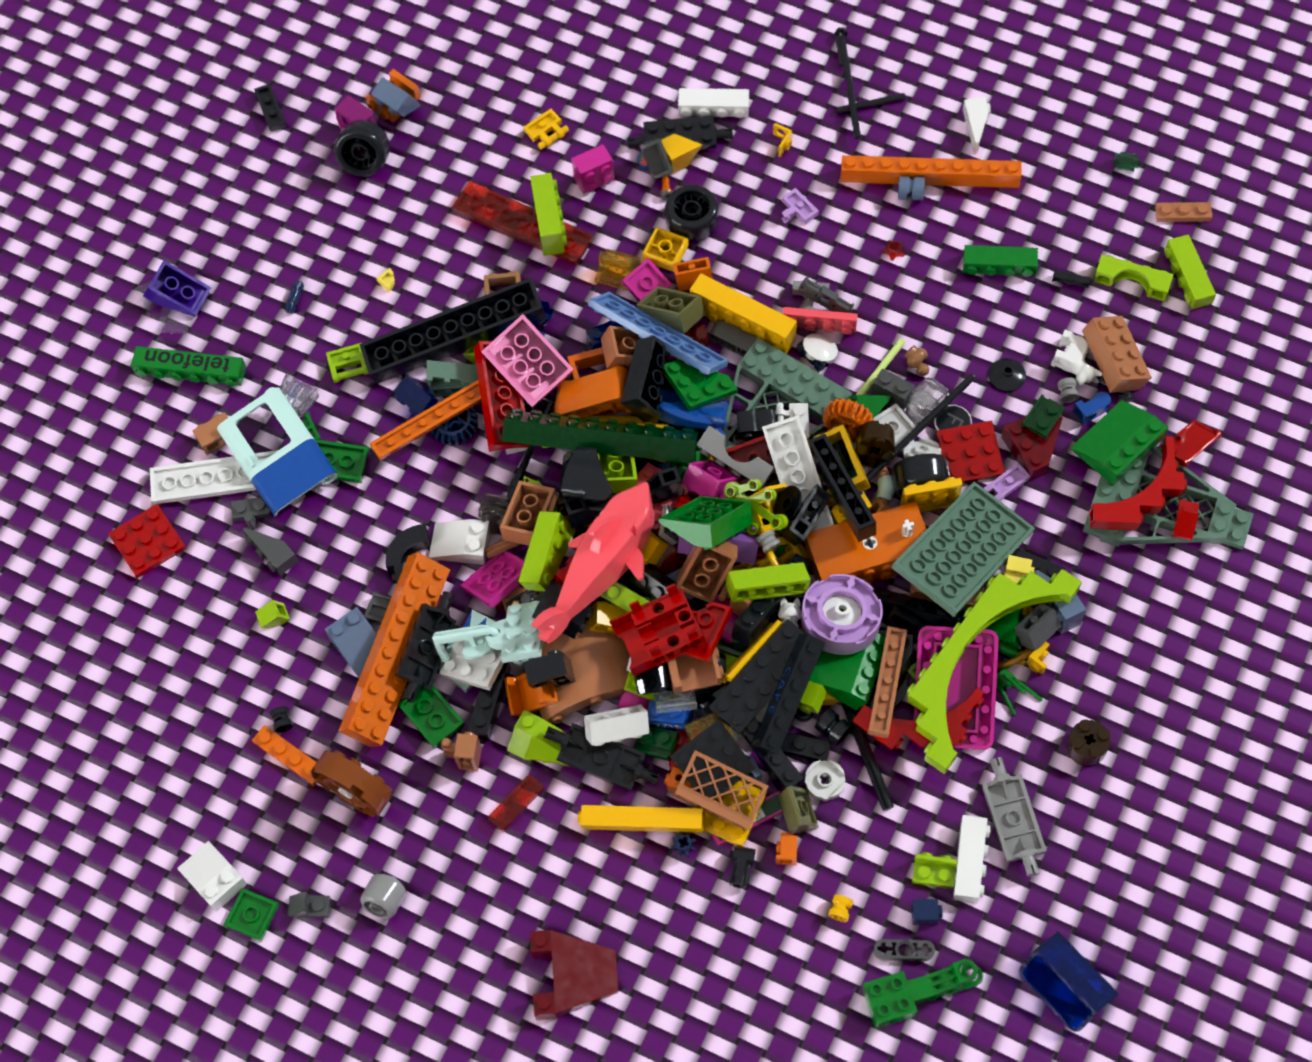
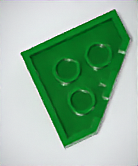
M678 359L666 363L664 369H661V372L689 411L734 395L738 390L728 375L719 372L705 375L694 366H689L684 361Z

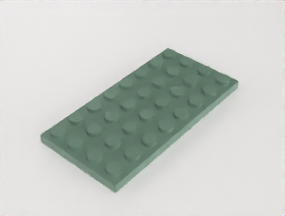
M973 482L893 563L891 568L955 617L1008 560L1009 555H1012L1033 533L1035 528L976 482Z

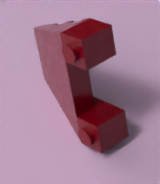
M553 930L530 931L532 957H552L554 992L533 994L534 1016L536 1020L558 1019L590 1003L598 1002L619 993L616 950Z

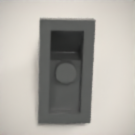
M307 892L292 895L289 898L288 917L329 918L331 897L309 895Z

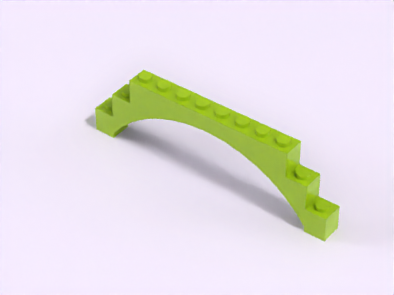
M1063 569L1058 574L1054 573L1049 582L1032 571L1027 576L1023 575L1018 584L1000 572L996 578L991 577L986 585L988 587L984 593L981 591L975 600L977 602L973 608L970 606L964 614V621L956 624L952 631L954 632L952 637H947L941 645L943 648L939 654L936 652L930 660L932 664L928 669L924 668L918 676L920 680L917 684L913 683L907 691V694H909L907 702L923 712L915 721L917 723L916 731L931 741L924 750V753H926L924 761L945 774L957 757L958 752L953 750L948 732L946 699L952 673L969 644L989 625L1016 610L1046 602L1065 601L1069 604L1079 591L1082 581Z

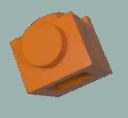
M789 832L781 833V841L776 842V854H780L776 855V864L796 865L797 836Z

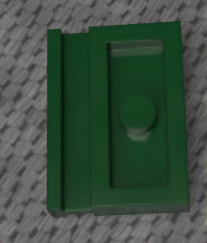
M1041 394L1022 422V427H1027L1031 432L1046 439L1066 407L1045 398Z
M649 726V734L638 738L637 746L634 749L645 753L648 757L670 761L671 753L676 748L680 734L676 731Z

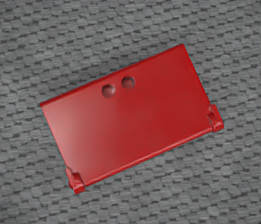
M1193 420L1174 436V444L1177 445L1175 460L1179 461L1180 465L1186 467L1191 460L1212 442L1219 439L1222 433L1215 428L1211 429Z

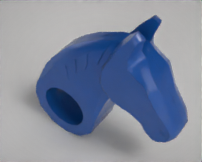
M660 389V395L663 396L662 403L659 404V411L662 412L661 419H657L658 421L673 426L703 430L704 432L708 426H711L726 436L722 428L727 425L726 417L729 406L727 400L723 398L689 411L675 390Z

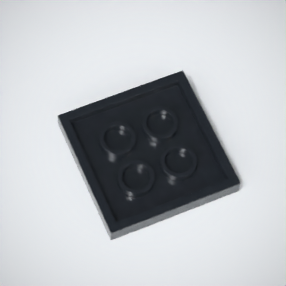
M719 719L670 756L683 774L694 750L745 775H748L755 769L754 765ZM695 758L693 764L696 771L707 768L703 759ZM721 768L711 769L714 780L725 777ZM708 770L697 774L701 785L712 782ZM694 775L686 778L693 788L698 786ZM738 776L729 778L731 785L736 784L741 778ZM726 779L716 783L719 794L729 789ZM713 784L702 788L705 796L709 798L716 796Z

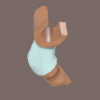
M886 466L875 476L878 486L877 499L871 503V511L875 513L893 508L888 503L891 502L895 489L893 477L889 474Z

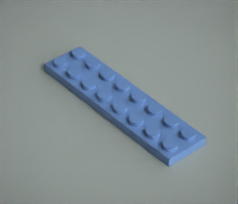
M611 292L589 300L588 306L593 308L596 313L607 316L610 321L621 324L624 329L635 332L642 339L655 336L665 345L666 351L671 356L680 358L689 366H694L702 374L710 375L727 367L729 360Z

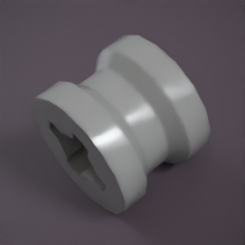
M773 529L766 531L756 539L763 546L762 550L764 553L772 551L781 544L780 540L776 539Z

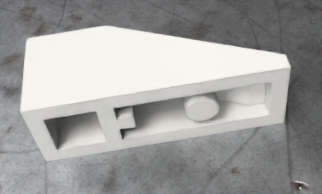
M985 97L966 99L963 105V113L974 153L978 152L987 124L988 114H991L990 104L986 102Z

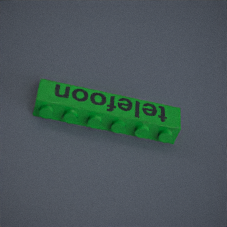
M139 346L135 347L131 362L134 373L142 377L147 375L160 379L165 377L178 381L184 379L196 383L202 381L210 384H226L228 386H242L246 371V364L243 358Z

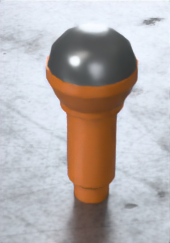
M664 175L662 178L663 188L660 195L663 199H668L672 190L669 187L668 176Z

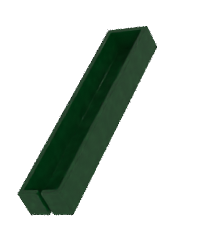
M513 408L508 411L504 418L502 442L575 450L578 446L597 448V453L681 463L694 462L698 432H694L690 428L676 430L672 426H664V428L656 427L654 424L642 426L631 421L624 424L618 423L614 419L599 421V418L596 417L582 419L578 415H569V417L561 416L560 413H550L548 415L542 414L541 411L537 410L523 412V409Z

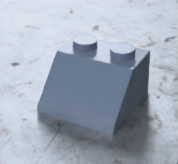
M381 77L371 93L376 98L374 102L382 107L384 105L388 106L387 110L395 116L400 114L404 117L421 106L410 94L384 77Z

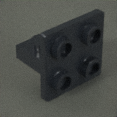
M666 663L635 676L638 694L673 692Z

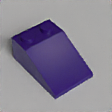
M163 260L143 297L159 306L196 317L212 287Z

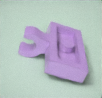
M796 188L782 197V202L788 207V209L782 212L784 217L781 220L785 224L789 223L795 215L804 224L819 215V210Z

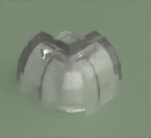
M930 377L925 378L913 389L908 397L905 413L915 426L947 397L948 389Z

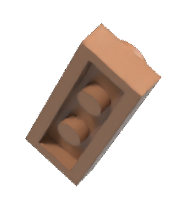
M1211 202L1156 203L1155 205L1156 222H1203L1212 220Z

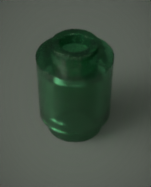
M1115 153L1113 167H1117L1118 170L1134 172L1135 168L1139 169L1141 158H1137L1138 154Z

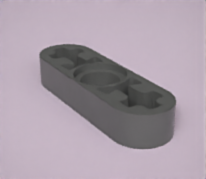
M881 939L874 946V955L879 960L929 961L935 953V946L928 940ZM881 945H885L886 949H892V945H896L895 955H892L893 951H886V954L883 955L877 949H880ZM901 945H907L910 948V953L903 956L899 953L898 948ZM913 945H917L916 950H922L923 946H927V949L931 950V952H928V955L925 956L922 951H917L916 956H913Z

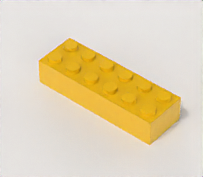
M703 274L699 275L690 288L691 294L702 297L705 311L704 316L708 317L712 322H717V320L725 321L762 339L786 354L796 341V320Z

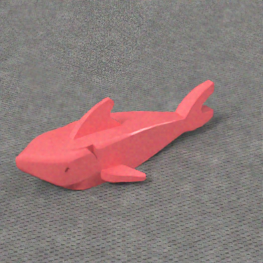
M647 482L638 484L612 497L588 530L568 542L570 548H577L570 564L556 606L544 610L531 623L533 628L540 631L538 634L540 640L549 644L558 638L574 616L610 588L628 569L637 580H643L644 557L642 550L647 545L650 531L654 526V511L650 488Z

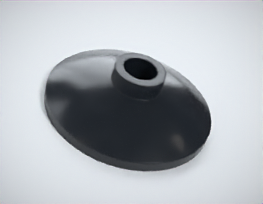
M1003 358L991 365L988 377L990 383L996 389L1003 392H1012L1022 387L1026 379V372L1018 361Z
M793 485L784 488L776 498L773 514H784L788 521L791 520L801 504L802 494L800 489Z

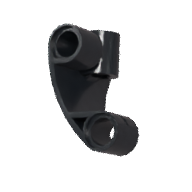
M578 446L573 452L565 470L562 496L580 498L584 501L596 503L605 501L614 491L600 463L597 448Z

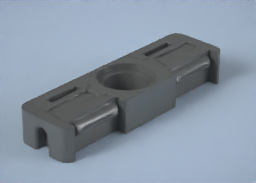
M805 277L798 288L799 293L830 311L851 313L854 303L850 304L838 297L839 294L825 286L821 287L809 280V277ZM822 296H827L830 300L824 299Z

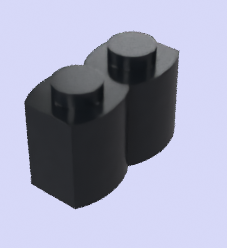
M762 409L737 412L738 438L750 441L756 437L764 436L762 427L776 422L775 410Z

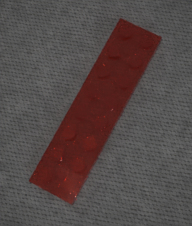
M472 181L468 182L452 206L453 212L543 251L536 209ZM564 222L567 245H564L565 253L553 254V256L577 266L593 241L594 236Z

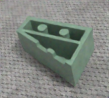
M427 360V382L432 397L451 396L478 380L476 365Z

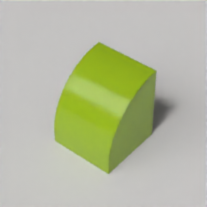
M271 600L255 611L260 627L264 629L280 626L290 620L285 604L275 600Z

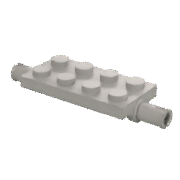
M998 757L997 761L994 758L990 760V764L992 765L995 778L991 782L982 784V789L1005 861L1008 863L1022 860L1027 877H1032V874L1036 876L1040 872L1034 856L1044 854L1047 850L1022 775L1010 776L1006 772L1002 757Z

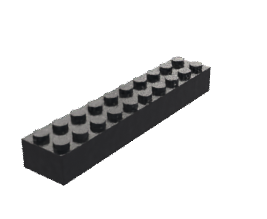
M528 278L359 345L368 373L374 383L378 384L427 365V360L437 361L476 346L479 341L494 339L522 314L531 323L543 320L547 316L532 278Z

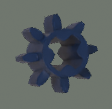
M679 832L678 838H672V841L676 844L672 846V851L677 850L678 857L686 855L689 858L691 851L696 852V848L692 846L696 843V839H690V832L687 835H682ZM684 842H687L688 846L681 848L680 843L684 844Z

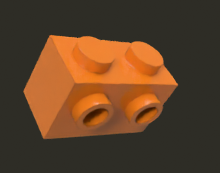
M709 257L673 264L678 291L690 290L700 274L713 279Z

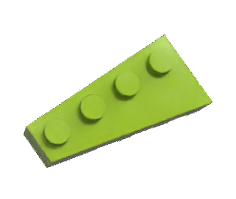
M539 512L518 581L527 590L546 591L569 547L568 542L573 539L577 530L571 527V523L560 512Z

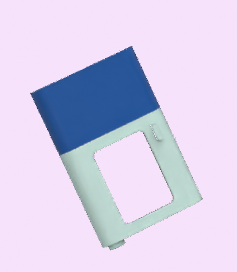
M278 387L267 389L263 395L224 420L217 427V431L274 517L278 515L277 513L319 483L328 485L338 476ZM263 404H267L291 441L267 459L260 461L236 424Z

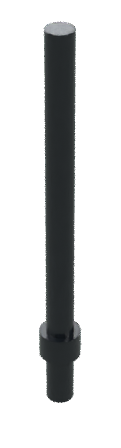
M547 401L542 414L550 415L554 403ZM536 445L527 447L515 478L509 484L510 489L505 502L510 503L518 482L524 476Z

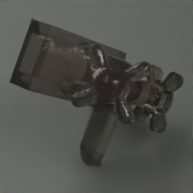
M489 493L482 495V500L479 501L478 516L481 517L482 522L486 521L485 515L492 517L491 534L498 532V525L502 523L512 499L511 497Z

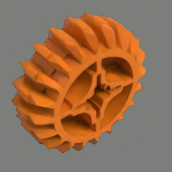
M841 398V400L835 399L830 401L827 407H825L822 420L824 426L827 427V431L843 424L851 440L854 442L859 427L866 422L874 421V418H872L873 414L869 412V408H864V404H858L857 401L853 402L850 398L848 400Z

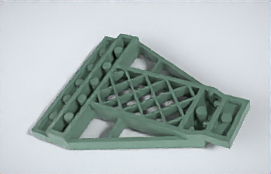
M757 338L739 362L734 384L737 387L741 373L761 385L762 388L753 400H748L738 393L731 395L726 417L727 425L723 429L727 437L726 449L736 446L735 440L739 439L737 422L731 430H728L735 399L746 405V410L753 411L776 408L777 403H783L784 406H789V403H808V414L823 422V412L830 401L835 399L841 400V398L848 400V396H852V392L762 339ZM776 396L777 403L767 404L766 397ZM779 397L783 398L786 401L780 402ZM763 398L764 405L757 406ZM824 422L809 432V439L827 429L824 426Z
M1155 446L1150 452H1153L1162 459L1161 449ZM1149 453L1114 486L1101 476L1091 507L1093 503H1112L1135 496L1137 492L1140 493L1142 488L1149 486L1157 477L1144 471ZM1178 462V471L1184 472V476L1203 490L1187 485L1186 491L1180 497H1171L1170 500L1165 502V506L1162 507L1166 513L1164 517L1157 516V514L1143 513V522L1155 526L1152 536L1124 537V530L1090 529L1089 513L1083 532L1100 537L1101 542L1117 547L1124 544L1208 542L1211 544H1225L1243 550L1254 514L1237 509L1233 501ZM1187 498L1188 501L1194 502L1192 499L1194 498L1200 500L1196 502L1199 503V506L1205 503L1209 509L1208 512L1203 514L1198 509V520L1201 521L1204 528H1195L1192 541L1172 536H1156L1158 527L1170 531L1174 530V517L1177 511L1171 513L1167 507L1168 505L1175 503L1178 508L1180 499ZM1211 515L1208 525L1207 521L1205 520V517Z

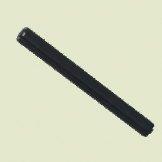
M842 703L843 711L848 723L852 725V734L883 811H888L894 805L866 734L852 723L857 715V711Z

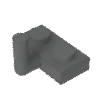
M262 497L231 501L233 522L245 520L251 530L256 528V518L271 516V511Z

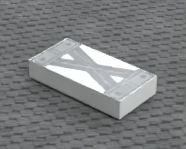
M667 503L663 506L661 517L672 512L675 508ZM660 523L659 536L671 545L678 542V535Z

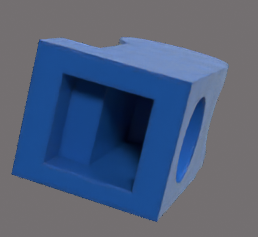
M1099 392L1086 403H1083L1082 400L1076 402L1073 412L1085 425L1108 410L1111 397L1106 392Z

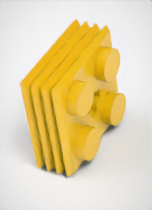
M656 227L642 253V260L645 261L649 258L655 266L674 272L673 264L680 263L689 246L688 238Z

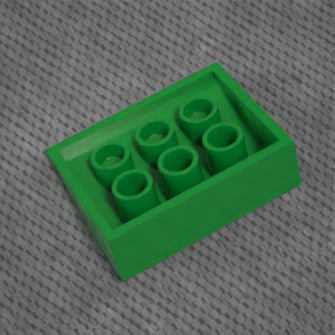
M1121 400L1070 449L1114 486L1165 438L1168 426L1153 414Z
M699 496L659 518V523L694 546L711 550L752 525L751 501Z
M878 631L875 640L867 648L854 654L837 655L822 650L809 681L823 685L828 695L854 710H858L869 701L881 664L886 635Z

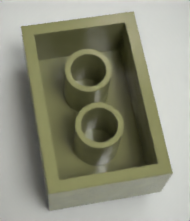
M657 286L636 304L637 308L683 334L705 315L700 295Z

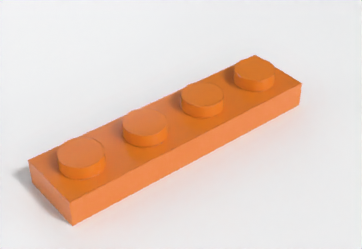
M264 725L252 739V742L315 786L317 782L311 776L310 771L317 762Z

